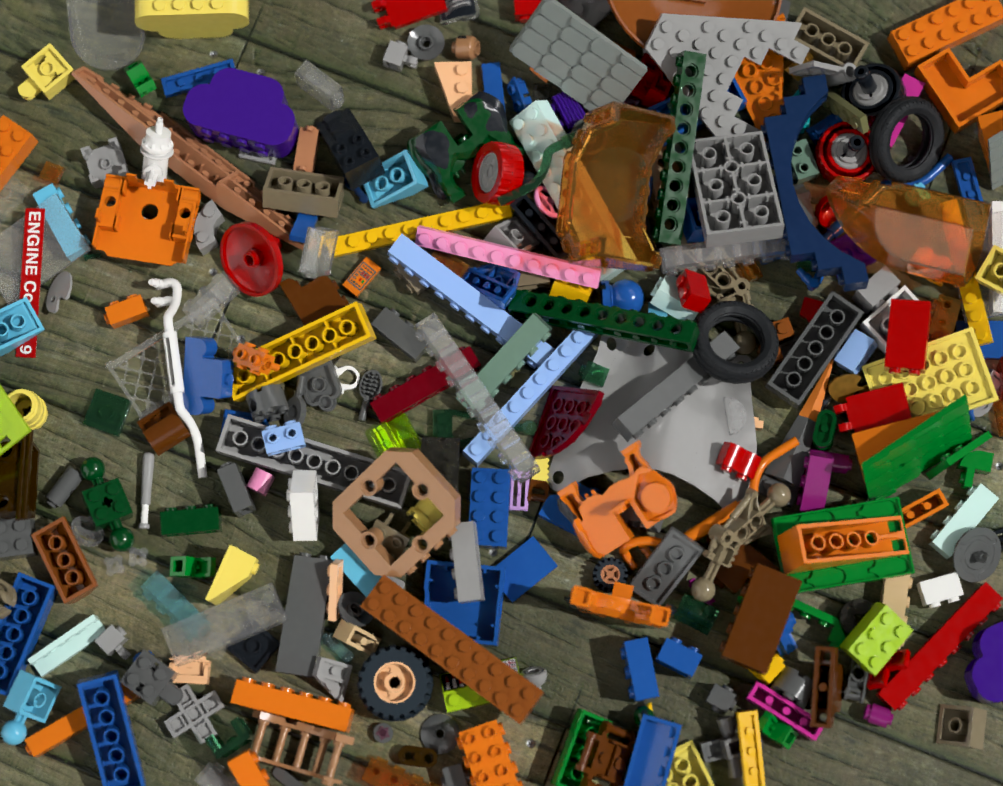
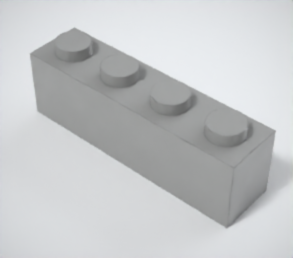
M474 521L460 522L456 527L458 531L448 538L449 541H452V549H450V558L454 560L452 577L453 580H456L457 587L454 588V596L461 604L485 601L477 525Z

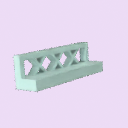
M93 614L27 660L30 665H34L40 676L44 677L95 642L106 628L98 616Z

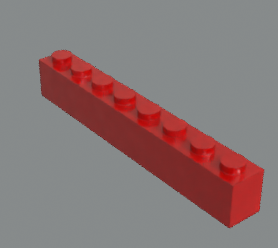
M987 582L982 583L909 659L908 668L898 670L888 680L887 687L881 688L875 695L891 711L896 709L900 711L908 703L906 699L910 695L914 697L921 690L919 687L923 681L927 683L935 675L933 671L937 667L939 669L948 662L946 657L950 653L954 655L962 647L959 644L964 639L967 641L974 635L973 629L977 625L981 627L988 620L986 616L991 611L994 613L1001 607L999 602L1003 597Z

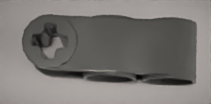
M851 657L842 699L845 701L847 699L855 700L863 704L868 673ZM855 668L860 669L862 672L860 679H856L853 676Z

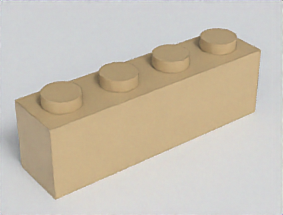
M910 575L883 579L880 603L886 604L907 624L908 616H905V610L909 608L910 597L907 595L908 589L912 587L913 578ZM904 641L903 644L898 648V650H900V648L904 646L905 641Z

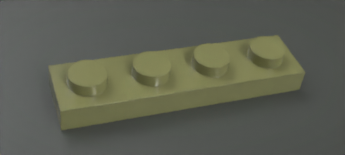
M828 88L827 100L822 104L823 107L828 108L834 115L842 118L844 122L849 123L862 134L870 131L866 114Z

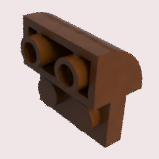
M170 402L137 422L158 456L191 436Z

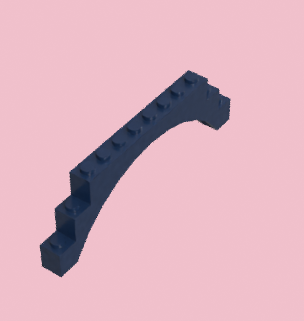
M825 74L802 77V83L799 85V95L783 97V103L780 105V115L764 117L763 125L760 126L766 139L765 145L769 154V162L784 221L782 239L786 240V245H784L785 256L789 257L790 263L811 260L812 271H816L817 277L838 275L839 286L842 285L843 292L867 289L869 280L865 263L840 251L819 233L803 211L793 185L791 161L798 135L809 117L827 100L828 96Z

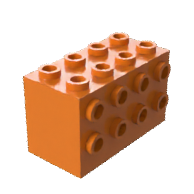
M497 720L484 723L459 732L460 737L456 738L460 750L464 749L466 756L463 757L466 769H471L472 776H469L472 786H523L522 780L517 781L515 773H518L515 761L511 762L509 754H512L508 742L504 743L502 735H505L502 722L497 723Z

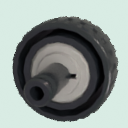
M881 63L856 67L854 70L856 79L844 83L841 90V97L866 114L869 128L875 122L878 113L888 103L897 98L907 96L906 88L899 74L890 66Z

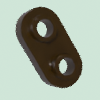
M407 745L402 747L398 753L399 761L407 766L432 768L438 761L437 753L431 748ZM406 752L412 753L411 759L405 758ZM430 754L432 760L426 762L424 760L425 755Z

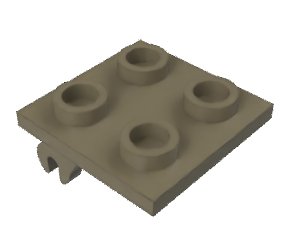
M391 512L384 522L376 519L373 527L379 528L382 531L384 539L381 544L397 560L404 553L411 538L406 533L412 523L408 521L401 532L389 527L395 513ZM369 535V540L374 543V538Z

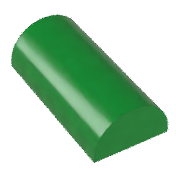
M577 708L550 784L555 786H581L584 772L574 768L576 763H579L587 739V730L598 734L601 723L607 719Z

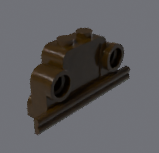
M33 430L21 439V443H16L0 456V517L2 519L15 518L16 521L35 518L40 450L33 442ZM8 441L2 442V447L5 446L8 443Z

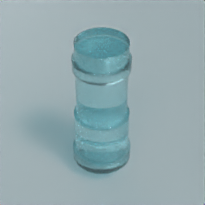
M325 633L322 636L324 639L322 643L339 656L343 662L348 664L355 655L340 640L332 637L333 633L329 635Z

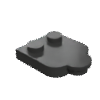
M332 360L298 375L306 377L303 396L308 405L319 406L325 412L335 409L337 398L342 394V386Z

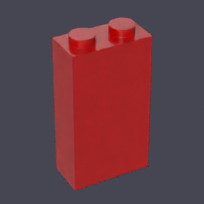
M891 299L884 365L885 370L889 371L890 374L898 375L901 372H908L911 376H920V373L925 374L932 309L931 301Z

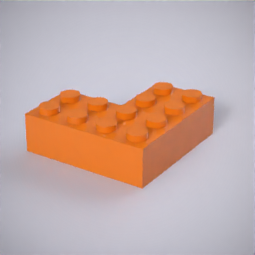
M948 47L918 65L913 73L918 80L925 83L924 90L954 134L978 121L977 116L991 113L1003 106V61L1001 59L969 77Z

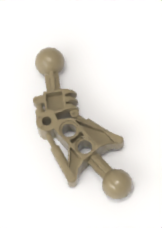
M682 232L681 245H670L673 252L681 255L685 254L697 265L691 271L706 276L710 295L716 298L717 303L740 301L754 306L750 302L749 281L738 276L735 266L722 246L712 247L711 254L705 258L693 247V242L687 243L684 232ZM722 262L726 266L729 273L723 268ZM710 266L713 272L705 271L704 267ZM718 279L725 280L727 285H720ZM725 293H731L729 296H723ZM734 321L737 334L733 340L740 347L737 352L740 354L752 353L757 345L754 334L747 331L746 325Z
M775 483L771 485L767 490V498L761 504H758V491L748 488L744 498L729 515L730 518L723 526L714 524L710 528L708 535L711 542L708 549L703 552V556L711 561L704 576L696 579L691 586L692 596L697 601L707 602L713 598L716 590L713 580L720 565L731 568V561H735L733 556L738 554L741 545L745 546L762 536L773 533V528L767 525L763 515L773 507H783L788 504L791 499V492L785 484Z

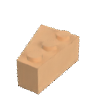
M471 61L434 62L435 71L454 123H460L461 121L453 109L466 102L472 96Z

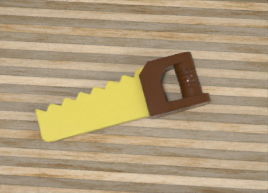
M548 458L535 459L528 502L538 501L545 503L548 498ZM533 488L542 489L545 495L532 493Z

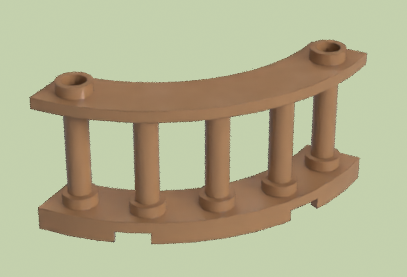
M254 709L252 717L258 718L259 725L251 752L255 751L258 755L266 726H269L270 722L279 724V729H281L272 760L258 756L260 761L322 779V784L333 786L334 783L341 785V780L333 778L342 747H345V744L353 746L355 738L294 720H289V723H287L284 717ZM291 728L300 730V735H302L293 766L279 762L288 731L290 732ZM313 734L320 736L319 740L321 742L311 772L300 767L308 740ZM334 740L333 744L335 746L326 776L319 773L328 743Z

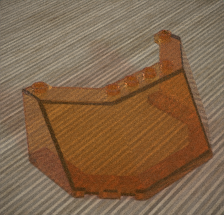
M613 101L585 114L583 118L585 123L582 129L577 130L572 140L574 145L571 151H567L564 156L555 232L562 239L560 243L564 252L569 255L567 258L569 264L651 272L659 269L662 258L660 253L654 250L646 233L645 220L648 213L649 182L652 175V166L666 139L675 132V116Z

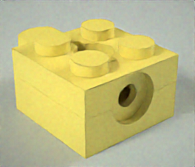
M49 43L21 66L28 78L18 86V92L23 99L28 101L32 100L40 92L50 100L75 80L71 75L74 69Z

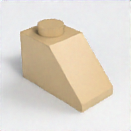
M342 619L332 636L368 655L376 651L381 641L380 638Z

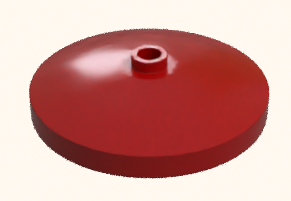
M248 221L237 223L225 231L220 243V258L224 271L232 284L241 292L253 297L264 296L274 291L282 279L283 260L280 249L271 234L262 226Z

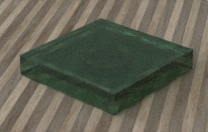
M96 388L83 425L120 437L133 401Z

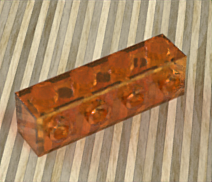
M942 294L933 299L931 303V310L933 312L930 319L928 342L953 334L962 300Z
M379 756L376 759L371 758L361 779L374 786H440L433 782L430 785L422 782L424 778L415 773L412 776L405 774L406 769L396 764L393 768L387 765V760Z

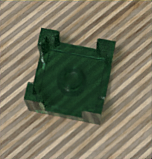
M237 717L230 722L238 736L229 738L225 741V745L219 736H214L213 734L204 739L216 759L224 760L254 740L255 736L243 718Z

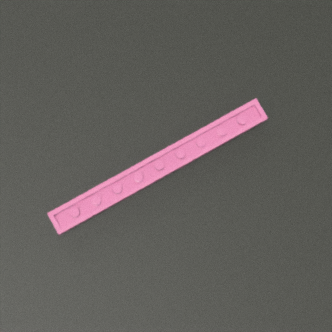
M421 225L417 227L415 244L421 247L595 289L599 287L601 268Z

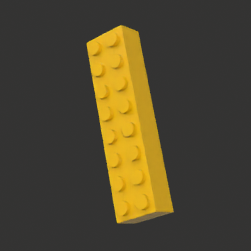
M356 301L260 346L269 350L268 354L275 357L274 363L280 364L278 372L270 370L269 375L261 373L258 376L250 373V368H247L246 371L236 367L237 363L234 362L233 400L243 402L246 400V395L252 390L257 389V392L262 390V386L281 384L377 339L363 305Z

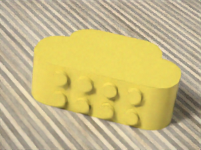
M135 0V24L142 30L158 31L161 36L173 39L225 37L231 35L233 29L243 28L249 24V0Z

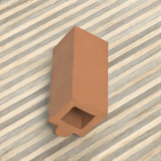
M300 127L293 170L314 173L321 136L319 129L316 127Z

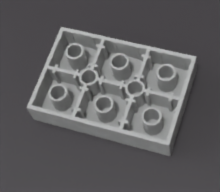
M756 131L695 139L690 175L706 248L783 238L784 221L763 132Z

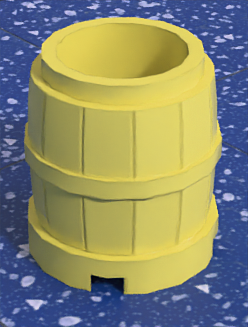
M17 389L8 394L30 429L41 428L48 417L45 401L34 392L26 389ZM31 407V411L24 416V410Z
M429 498L419 500L414 507H411L406 512L408 516L411 514L414 517L411 521L422 532L428 531L444 516Z

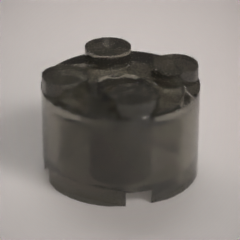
M858 598L847 602L840 608L837 618L845 637L858 624L855 622L856 618L854 616L859 615L861 617L860 620H862L872 608L873 604L871 602Z

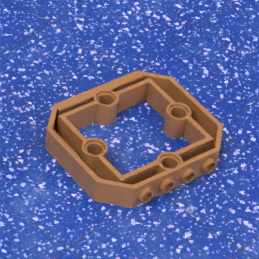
M391 447L385 450L333 501V530L368 569L377 576L402 577L406 573L410 576L417 569L416 564L419 561L421 563L425 562L431 556L429 552L432 549L435 551L444 544L442 540L446 536L450 538L458 531L456 527L460 524L461 495L419 449ZM396 464L414 482L412 486L414 497L419 500L429 498L444 515L428 531H424L412 540V546L397 560L381 544L384 539L382 531L376 527L367 529L350 510L364 495L372 496L380 491L384 485L383 477ZM369 481L373 482L374 489L369 486ZM421 484L427 487V492L422 490ZM369 535L374 538V543L369 540ZM421 539L427 542V547L422 545Z

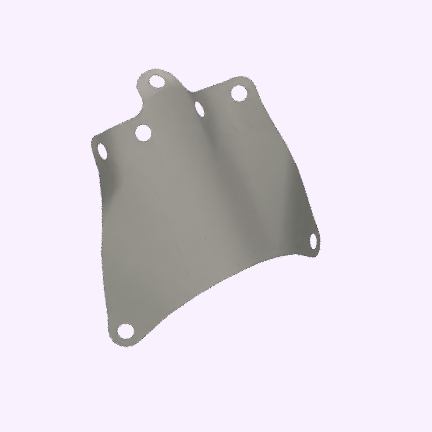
M602 335L597 354L580 387L581 389L599 390L605 393L602 405L598 408L593 419L577 440L553 456L549 473L547 474L549 476L547 480L549 481V487L554 491H560L574 481L578 483L591 476L628 469L625 457L621 451L640 440L642 443L640 448L641 456L649 463L652 469L675 475L696 486L713 498L722 508L735 500L738 502L743 499L746 490L749 488L750 479L746 481L737 479L735 473H726L720 470L721 466L717 465L716 461L724 442H732L757 455L751 382L732 384L711 376L705 384L702 385L700 382L697 385L698 389L690 396L688 394L684 395V400L678 406L673 404L670 407L671 411L663 418L661 415L657 417V422L651 428L646 426L643 429L644 433L636 440L632 438L627 442L612 425L616 418L694 355L692 352L654 345V352L649 356H645L644 349L650 344ZM608 338H613L616 341V349L613 351L607 347ZM737 355L731 362L743 361L747 363L752 360L747 355ZM556 471H561L564 475V479L560 484H556L553 481V474Z

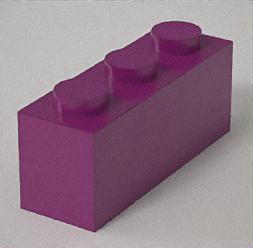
M809 451V455L805 456L803 467L806 468L805 475H801L800 479L802 492L801 494L798 493L796 505H799L801 512L825 508L834 461L833 455Z

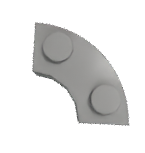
M210 200L201 209L194 226L195 241L203 256L219 246L217 231L219 226L225 221L213 200Z

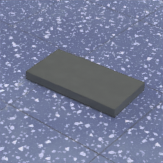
M672 526L628 585L634 586L633 592L652 605L661 606L703 553L704 547Z

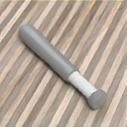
M151 452L143 454L140 500L142 507L138 529L150 528V524H148V511L151 503L155 455Z

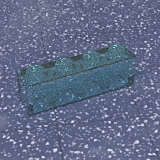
M158 570L141 586L144 590L142 592L143 596L149 601L153 599L158 604L156 609L163 615L167 613L171 617L169 622L175 628L180 626L185 631L182 635L189 642L194 640V642L198 643L214 627Z

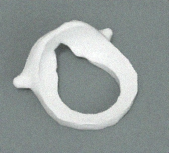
M334 366L338 377L346 370H351L356 375L354 384L347 385L341 383L342 394H344V391L352 390L358 386L360 374L354 367L343 366L338 368Z

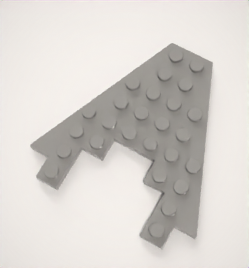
M665 13L660 14L644 46L646 52L672 84L673 77L677 73L675 60L680 52L685 50L707 54L698 117L714 137L761 131L735 117L743 99L727 91L744 58L757 65H761L770 49L800 65L803 63L810 48L794 40L802 25L800 22ZM686 68V75L688 77H691L692 71L689 68ZM683 87V94L686 96L689 95V89Z

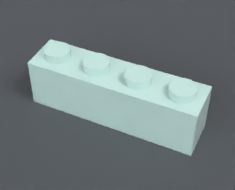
M981 483L976 487L973 485L968 490L966 500H960L954 507L956 512L952 516L949 514L943 520L942 524L944 526L940 531L936 529L930 536L932 541L929 545L946 559L953 555L960 537L968 530L975 528L999 499Z

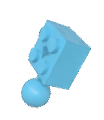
M20 669L3 705L17 713L14 720L6 722L2 727L1 736L4 742L9 745H18L25 740L27 729L24 723L27 717L45 723L62 687Z

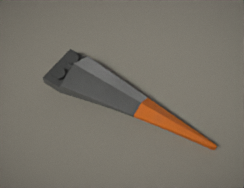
M831 359L781 443L783 444L795 436L799 445L772 461L759 482L758 494L767 497V490L771 485L775 483L785 484L791 492V499L786 505L790 508L793 506L800 489L801 475H804L805 471L803 467L804 458L809 455L817 416L821 411L834 359Z

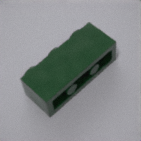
M206 504L204 508L185 506V510H177V508L171 507L165 508V511L160 512L161 535L164 537L222 532L221 509L216 507L215 504Z

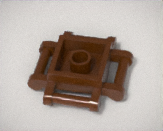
M607 720L601 723L598 734L587 730V739L579 763H576L574 768L584 772L580 785L602 786L592 781L593 776L610 782L609 786H624L625 779L621 780L629 755L630 753L633 754L634 748L632 746L636 742L638 733L614 726ZM610 732L625 738L624 743L622 744L607 738V734Z

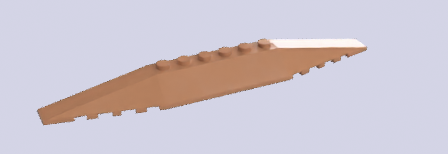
M84 66L72 71L71 75L140 146L142 139L146 136L147 128L156 126L157 118L162 117L163 127L171 131V140L174 143V153L169 158L168 167L195 188H200L202 194L209 197L218 206L245 221L262 226L270 234L303 251H307L315 245L316 241L311 237L308 244L289 240L294 220L289 215H284L278 209L262 207L263 190L259 191L255 187L256 183L169 116L163 112L158 114L153 111L152 106L146 102L143 105L134 100V95L130 93L128 95L119 91L120 87L113 83L111 85L103 81V77Z

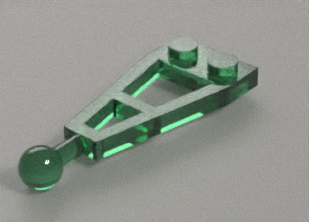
M453 409L433 410V448L450 449L467 446L475 438L453 441V416L479 421V432L485 427V422L489 423L493 417ZM526 420L523 424H517L510 432H523L526 435H533L537 430V425L532 420Z

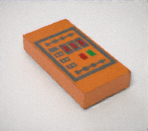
M366 256L342 286L355 297H358L381 271V267Z

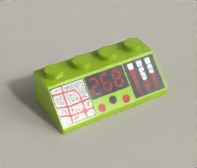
M516 657L501 660L519 673ZM451 673L440 674L447 713L491 704Z

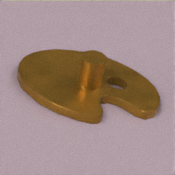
M850 373L835 377L828 385L830 396L842 404L847 403L846 397L854 395L855 392L864 393L870 390L868 385L857 386L861 376Z

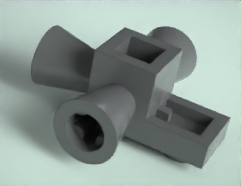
M735 715L716 718L715 720L723 737L699 743L703 763L727 759L728 778L742 777L739 736L735 734ZM760 735L761 748L763 749V741H762V737H761V735Z

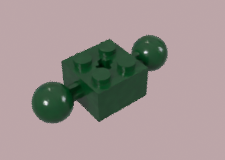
M97 457L86 458L80 466V472L84 479L92 482L94 487L82 491V499L96 532L110 527L112 530L109 537L111 547L116 551L125 552L134 544L132 531L123 527L121 523L133 518L131 506L119 478L104 482L105 465L103 461ZM104 502H110V507L107 508Z

